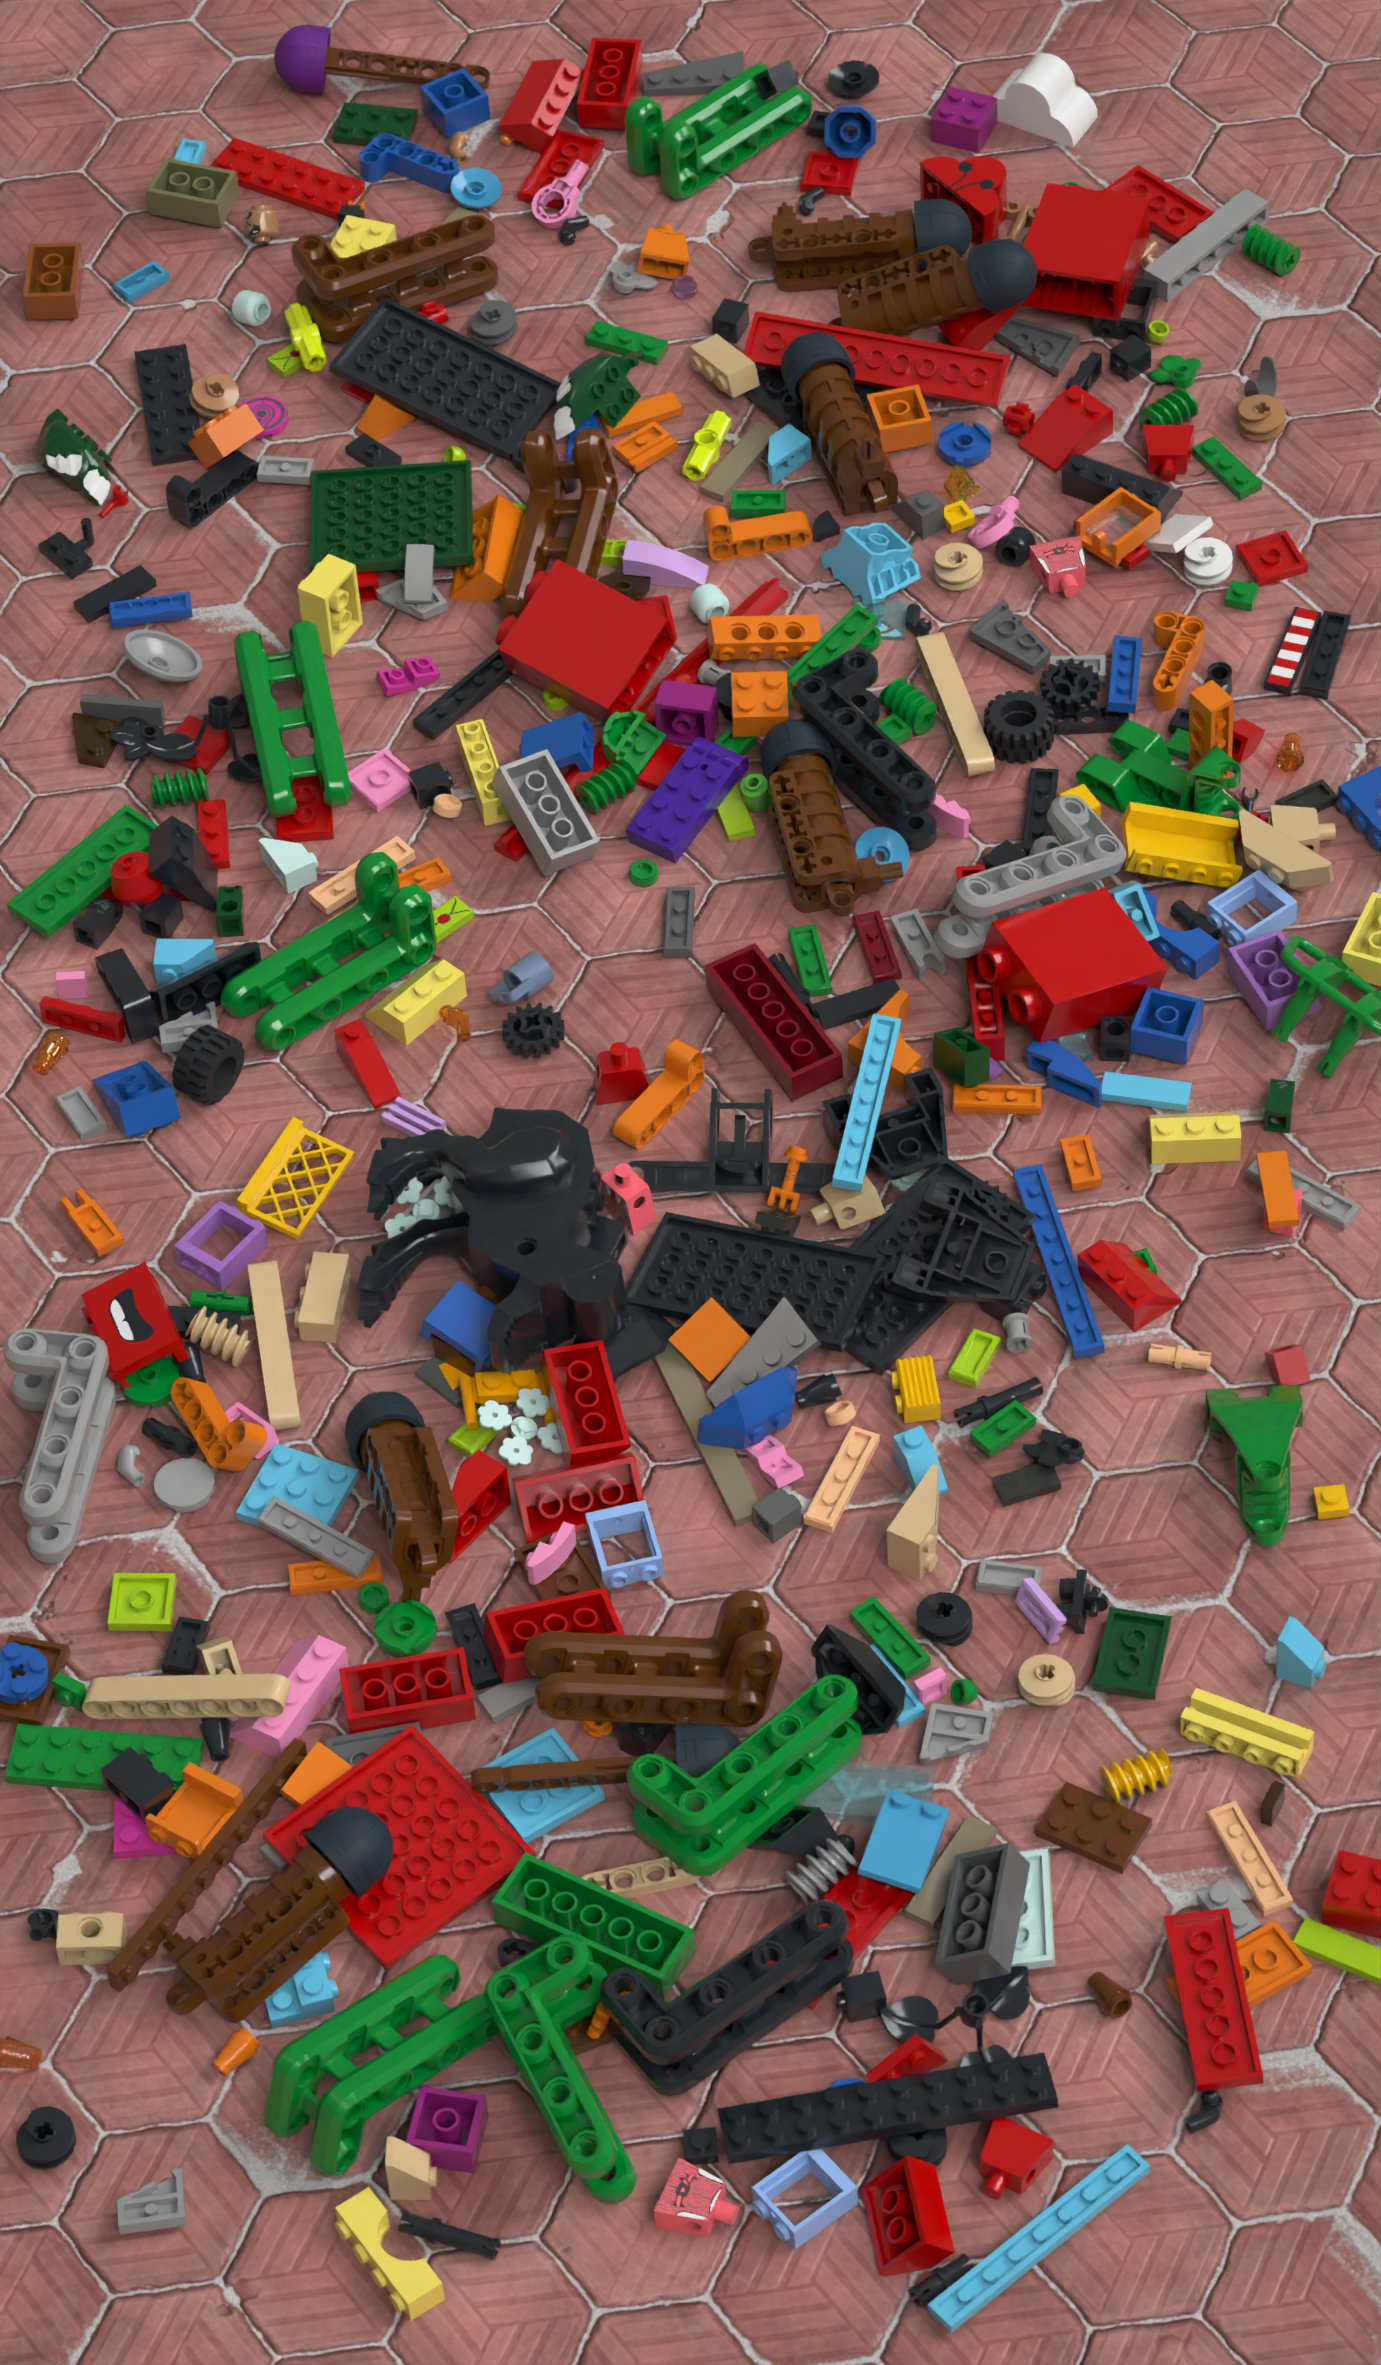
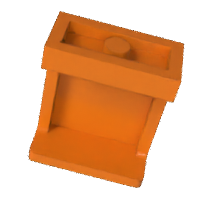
M189 1762L182 1771L184 1783L158 1815L154 1816L149 1813L145 1817L148 1835L153 1841L158 1844L165 1843L174 1848L182 1857H191L196 1860L244 1799L242 1789Z

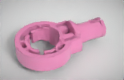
M575 160L565 177H556L551 185L543 187L536 193L532 201V212L542 226L549 229L561 228L567 218L575 216L577 211L576 200L581 194L577 186L589 171V167L586 164ZM553 199L564 201V207L559 211L560 217L557 214L549 215L545 213L543 208L546 207L549 201Z
M1005 497L1000 505L991 507L989 510L990 515H987L969 532L968 538L976 549L994 543L1011 530L1014 526V513L1020 507V503L1015 497Z

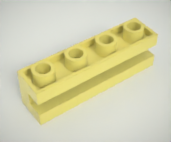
M483 719L456 725L458 749L484 825L487 826L512 820L491 784L499 765Z
M1195 1688L1191 1696L1190 1708L1185 1707L1181 1715L1180 1735L1193 1742H1202L1215 1747L1220 1752L1242 1757L1252 1764H1261L1282 1775L1299 1778L1313 1751L1314 1731Z

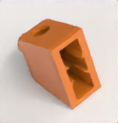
M668 224L661 225L659 229L650 228L641 249L636 273L685 281L690 261L686 235L674 232L673 227Z

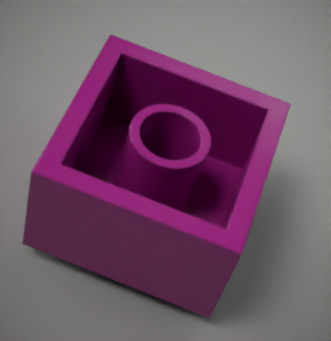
M950 86L931 117V142L979 153L998 122L997 98Z
M662 680L654 705L656 728L666 734L663 741L689 747V745L692 746L698 737H702L714 743L719 728L717 687Z
M421 2086L406 2143L430 2153L432 2167L474 2173L489 2117L486 2095Z

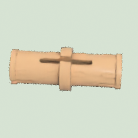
M1151 1343L1148 1363L1175 1366V1369L1179 1370L1183 1367L1209 1372L1212 1352L1185 1349L1183 1345L1169 1347Z

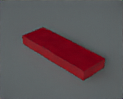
M880 910L852 916V924L873 984L892 978L895 980L902 979L901 969Z

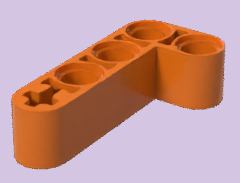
M722 506L709 507L703 513L704 537L710 557L715 561H726L799 548L808 545L813 538L807 515L802 511H792L731 523L729 522L726 509Z
M1162 611L1154 617V642L1157 646L1166 648L1168 651L1153 680V705L1160 711H1170L1177 706L1204 650L1205 624L1201 619L1171 611Z
M678 1039L673 1040L665 1052V1070L618 1118L614 1125L613 1136L638 1150L648 1144L699 1090L704 1081L703 1053Z
M179 1377L174 1381L171 1387V1398L212 1467L235 1473L243 1471L264 1447L267 1440L266 1429L262 1425L240 1419L230 1422L207 1383L185 1377Z

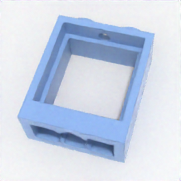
M1259 869L1207 902V921L1221 930V934L1231 946H1236L1279 929L1282 931L1296 922L1298 902ZM1255 898L1272 914L1248 930H1245L1228 915Z
M646 1500L585 1513L587 1533L598 1572L608 1589L620 1588L627 1584L641 1581H651L664 1576L663 1558ZM643 1530L650 1557L607 1566L599 1539Z
M822 2149L798 2153L752 2187L753 2202L751 2205L755 2213L761 2219L766 2218L773 2225V2230L782 2242L788 2241L795 2250L858 2204L857 2186ZM811 2172L834 2198L794 2226L771 2200Z

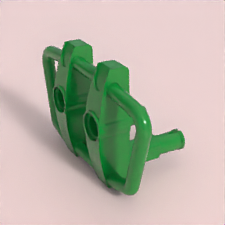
M1294 935L1288 939L1280 954V958L1294 973L1301 977V980L1297 984V991L1283 1011L1284 1014L1274 1029L1271 1030V1034L1274 1037L1278 1034V1040L1287 1042L1288 1037L1298 1022L1303 1020L1318 996H1326L1347 1012L1343 1019V1026L1331 1042L1330 1048L1320 1063L1316 1066L1320 1072L1322 1069H1325L1322 1074L1332 1077L1343 1058L1350 1053L1365 1030L1370 1029L1381 1037V991L1375 989L1355 974L1352 968L1337 957L1328 955L1307 939ZM1299 948L1318 962L1308 969L1293 954ZM1348 982L1365 996L1357 1003H1353L1337 991V989L1343 987Z

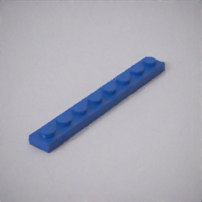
M1042 1164L1013 1170V1179L1022 1206L1036 1215V1221L1030 1229L1043 1267L1046 1270V1276L1074 1357L1077 1359L1104 1353L1105 1345Z

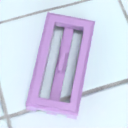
M399 1096L395 1100V1105L391 1104L388 1107V1112L384 1111L381 1115L383 1123L410 1137L425 1134V1132L418 1129L419 1127L427 1132L433 1129L444 1130L446 1128L445 1120ZM395 1116H398V1117H400V1118H402V1119L408 1121L409 1124L406 1123V1122H404V1121H402V1120H400V1119H398V1118H396Z
M1032 1577L1023 1579L1014 1602L1049 1644L1058 1642L1060 1638L1058 1634L1062 1633L1064 1629L1061 1625L1066 1624V1617Z

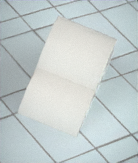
M1048 53L1037 54L1024 69L1013 71L992 96L997 98L999 122L1070 147L1075 146L1097 119V108L1094 101L1085 91L1075 86V78L1070 67L1059 57Z

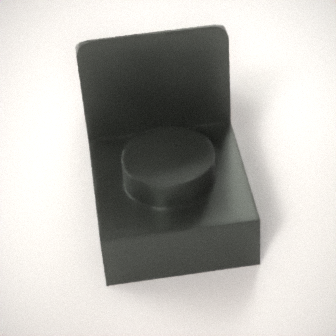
M772 1208L758 1211L755 1223L762 1225L761 1231L793 1237L802 1216Z

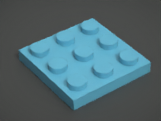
M275 1443L236 1511L237 1520L262 1527L258 1525L257 1518L275 1496L331 1527L359 1479L358 1469Z
M554 1727L481 1768L498 1766L504 1768L512 1765L579 1761V1759ZM599 1785L523 1791L505 1790V1792L484 1793L502 1818L527 1844L605 1800L604 1791Z

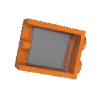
M1122 487L1118 488L1076 520V536L1080 535L1082 547L1117 568L1123 557L1156 532H1161V512Z

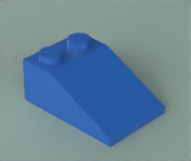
M147 1061L92 1079L94 1087L116 1126L126 1137L141 1136L146 1130L154 1127L169 1126L174 1120L181 1118L173 1086Z

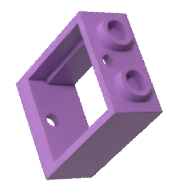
M219 1200L174 1245L177 1265L223 1291L247 1267V1264H250L268 1246L266 1228L259 1220L251 1219L242 1214L235 1206H229ZM222 1224H225L244 1235L245 1238L220 1261L199 1249V1247Z

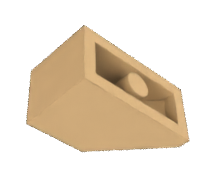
M227 1636L196 1646L206 1675L242 1674L232 1640Z
M387 2136L385 2170L390 2199L431 2200V2188L438 2185V2168L432 2167L430 2153L394 2136Z

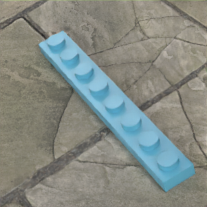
M873 1013L833 1175V1187L857 1192L862 1190L902 1019Z
M1126 2144L928 2304V2311L950 2333L954 2332L1150 2173V2164Z

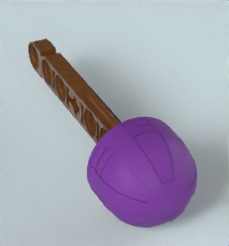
M314 25L293 27L280 38L274 53L275 67L281 79L290 87L307 92L324 93L327 74L424 85L446 76L449 72H455L464 68L471 77L482 75L485 78L484 82L478 83L483 90H486L490 83V73L482 66L466 64V67L459 63L330 47L331 27ZM349 60H357L360 65L356 68H351L346 63ZM374 63H382L385 68L381 71H376L371 66ZM401 67H406V71L400 72ZM414 68H417V75L414 74ZM424 69H432L435 75L426 77L421 72Z

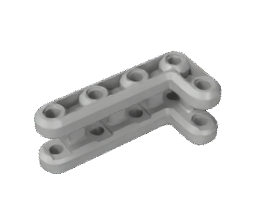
M1064 795L1055 798L1048 810L1047 821L1059 837H1040L1035 840L1029 856L961 878L952 894V901L960 913L940 921L934 934L935 944L940 952L949 958H967L978 954L983 949L992 922L1104 888L1105 886L1100 879L1119 872L1126 858V850L1123 844L1084 800L1074 795Z
M25 1328L13 1332L6 1338L3 1344V1353L8 1367L18 1372L12 1379L11 1384L16 1404L27 1410L44 1412L19 1496V1505L24 1520L30 1524L27 1541L32 1556L44 1563H56L67 1558L75 1547L116 1404L117 1394L113 1380L106 1375L109 1366V1354L107 1346L102 1339L90 1334Z

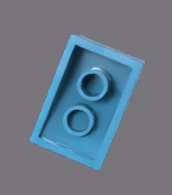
M889 1790L880 1809L857 1874L919 1894L941 1844L950 1810L940 1807L935 1803H928L910 1797L905 1793Z

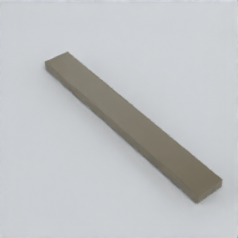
M670 1342L666 1350L653 1357V1360L735 1526L753 1521L752 1507L759 1500L734 1449L731 1447L702 1444L697 1440L699 1419L707 1414L710 1415L714 1409L690 1361Z

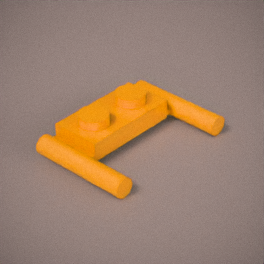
M535 1370L511 1371V1374H504L500 1371L475 1372L474 1377L469 1375L459 1377L466 1428L469 1430H475L479 1426L475 1403L484 1404L488 1400H494L497 1403L517 1402L519 1399L518 1393L524 1388L530 1391L537 1388L541 1391V1395L548 1397L542 1371L538 1374H535ZM549 1405L544 1415L545 1425L555 1423L551 1405Z

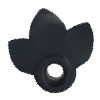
M127 717L123 718V726L116 727L111 731L108 740L126 746L125 760H136L149 754L150 751L146 747V742L154 741L158 737L163 736L164 732L159 726L148 724L141 718Z
M1042 1429V1443L1023 1444L1024 1452L1029 1457L1038 1459V1463L1045 1466L1071 1465L1084 1458V1449L1078 1439L1067 1437L1055 1431Z

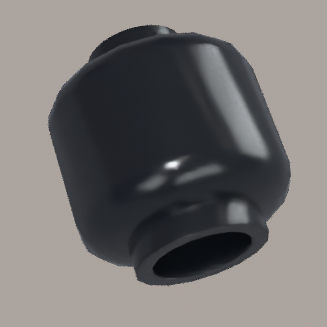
M1012 527L1008 533L998 540L996 545L997 554L1009 566L1017 567L1023 565L1030 558V546L1036 545V540L1033 534L1026 528Z

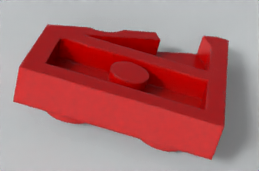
M915 2033L865 2076L869 2082L927 2073L945 2064L948 2059L942 2050Z

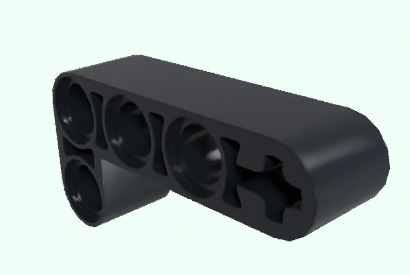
M235 450L193 483L180 475L172 477L166 487L170 515L191 528L198 526L257 478L259 463L240 451Z
M121 948L95 957V964L100 978L122 1013L130 1042L134 1044L160 1035L150 994L124 950Z

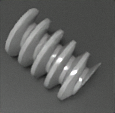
M826 1838L825 1842L828 1850L826 1851L817 1846L815 1848L818 1856L817 1859L807 1854L805 1856L808 1864L807 1867L800 1863L795 1864L798 1872L797 1876L789 1871L785 1873L788 1882L807 1905V1896L814 1900L819 1899L817 1888L824 1892L829 1891L827 1879L835 1884L839 1882L836 1874L837 1871L844 1875L849 1874L846 1863L855 1867L859 1865L839 1840L835 1842L830 1838Z

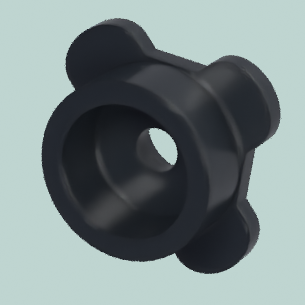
M42 1908L30 1914L27 1919L32 1929L29 1933L30 1938L33 1941H40L42 1938L48 1937L57 1938L59 1913L56 1910Z

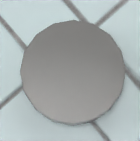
M194 1458L172 1460L157 1472L154 1480L155 1494L160 1504L167 1509L168 1507L175 1509V1512L179 1513L192 1512L202 1508L210 1501V1496L212 1493L214 1494L216 1489L213 1471L206 1463Z

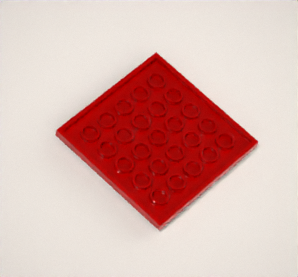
M412 1724L263 1833V1840L290 1867L294 1863L292 1857L308 1844L304 1834L324 1816L336 1809L359 1807L375 1813L384 1821L393 1840V1857L387 1872L360 1898L351 1892L340 1902V1905L349 1915V1923L346 1928L386 1971L504 1883L524 1853L535 1857L534 1850L477 1791L471 1789V1785Z

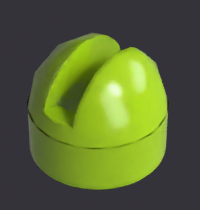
M1152 321L1147 330V337L1150 342L1163 343L1168 337L1169 326L1162 321Z
M448 446L445 449L443 460L444 462L466 460V455L461 448Z

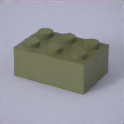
M170 158L164 159L146 190L150 214L218 228L222 227L240 195L236 171Z

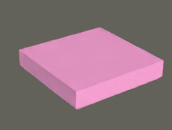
M384 748L348 772L351 791L375 811L379 812L410 792L408 772L412 770Z

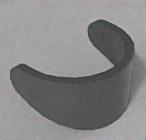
M1265 356L1262 358L1257 381L1253 379L1246 381V397L1260 394L1275 396L1277 372L1271 357Z

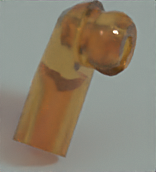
M444 1005L439 1011L443 1022L456 1028L458 1040L463 1042L470 1040L471 1028L468 1014L451 1005Z

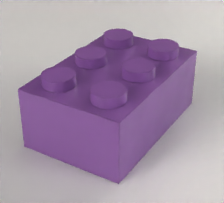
M1280 929L1228 948L1227 955L1228 974L1266 1030L1276 1026L1284 1014L1283 1011L1297 991V984L1301 980V977L1294 973L1280 958V954L1287 943V939ZM1294 952L1293 956L1301 962L1297 954ZM1319 996L1305 1016L1319 1011Z

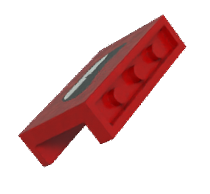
M145 1262L81 1294L86 1305L81 1310L88 1323L94 1324V1326L90 1327L92 1335L102 1339L107 1346L110 1362L107 1371L113 1382L120 1381L124 1389L130 1387L126 1378L127 1375L173 1352L179 1363L190 1358L159 1285Z

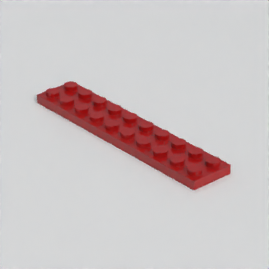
M755 311L743 354L752 360L756 366L781 370L783 354L794 339L812 332H821L834 337L847 351L856 372L853 383L890 390L919 385L923 396L996 409L999 407L1011 362L1010 356Z

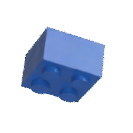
M464 68L420 86L422 110L446 138L458 131H464L491 119L489 96Z
M1147 987L1131 1027L1130 1052L1187 1065L1203 1024L1204 1000Z

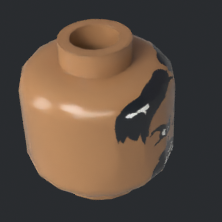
M271 205L251 206V210L245 214L246 235L250 238H255V243H270V238L276 237L279 233L278 212L272 210Z

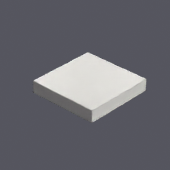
M1175 514L1161 525L1160 533L1156 532L1142 544L1148 547L1149 551L1177 553L1209 530L1214 524L1209 516Z

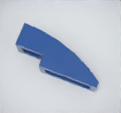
M1036 1038L1027 1049V1069L1046 1076L1048 1088L1099 1108L1102 1104V1085L1092 1071L1074 1054L1056 1042L1048 1040L1039 1043Z

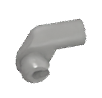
M125 1445L118 1452L117 1470L133 1486L139 1487L146 1478L134 1466L135 1461L138 1460L136 1455H140V1451L135 1445Z

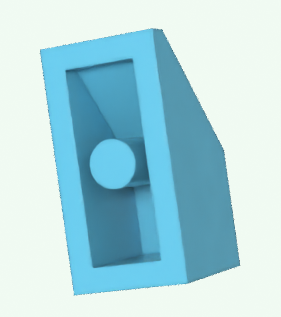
M790 424L775 431L769 437L768 473L769 483L772 485L812 459L811 439Z
M1131 880L1108 890L1147 942L1160 937L1139 882Z
M157 939L153 962L156 983L167 982L179 974L185 973L215 958L214 939Z
M920 1425L894 1435V1459L912 1490L916 1489L932 1464H935L939 1470V1495L948 1492L935 1448L922 1426Z
M1289 1616L1277 1640L1276 1677L1312 1689L1316 1679H1322L1326 1671L1327 1661L1324 1660V1646L1296 1618Z

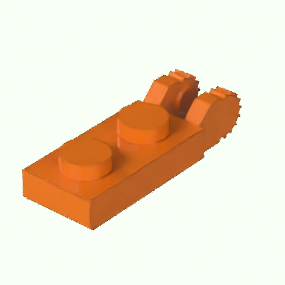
M82 1188L75 1192L77 1201L81 1206L75 1208L67 1197L59 1200L61 1208L98 1257L124 1244L122 1234L94 1199L91 1200Z

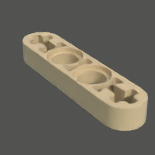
M663 1857L588 1873L581 1878L606 1890L605 1882L609 1881V1891L627 1899L696 1883L701 1876L685 1873L683 1869L669 1858ZM673 1867L674 1877H670L669 1868ZM653 1871H660L664 1874V1877L659 1881H650L647 1875ZM620 1878H629L633 1881L632 1885L627 1888H619L615 1885L616 1881Z

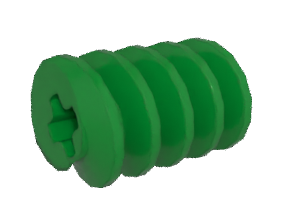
M1259 224L1253 225L1248 230L1242 244L1244 255L1251 257L1263 266H1267L1268 269L1275 271L1276 274L1281 276L1290 273L1298 264L1301 256V251L1298 247L1294 248L1292 243H1286L1285 239L1278 238L1274 233L1270 234L1268 229H1262Z
M1176 388L1172 393L1166 394L1163 398L1141 409L1138 414V420L1142 430L1143 425H1182L1183 421H1189L1191 416H1197L1199 408L1195 399L1188 391Z
M905 678L896 679L881 691L878 698L879 703L911 726L916 734H925L934 726L936 721V704L930 701L927 696H922L921 691L915 689Z
M621 758L616 764H610L607 769H602L598 774L592 775L590 779L583 780L580 785H575V791L582 804L593 814H598L599 806L602 809L608 808V801L614 804L617 802V796L624 798L626 797V791L629 793L635 791L634 782H637V774L633 766L627 760Z
M201 767L197 768L196 776L192 775L190 769H186L184 778H182L178 770L175 771L173 779L170 778L168 772H164L162 781L159 780L156 773L152 776L150 785L154 809H156L157 801H160L162 807L166 808L168 799L171 800L174 806H178L179 798H182L185 805H189L191 796H193L196 803L200 802L202 795L209 801L207 778Z

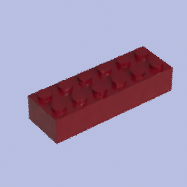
M756 943L705 965L708 991L792 1101L843 1078L841 1052Z

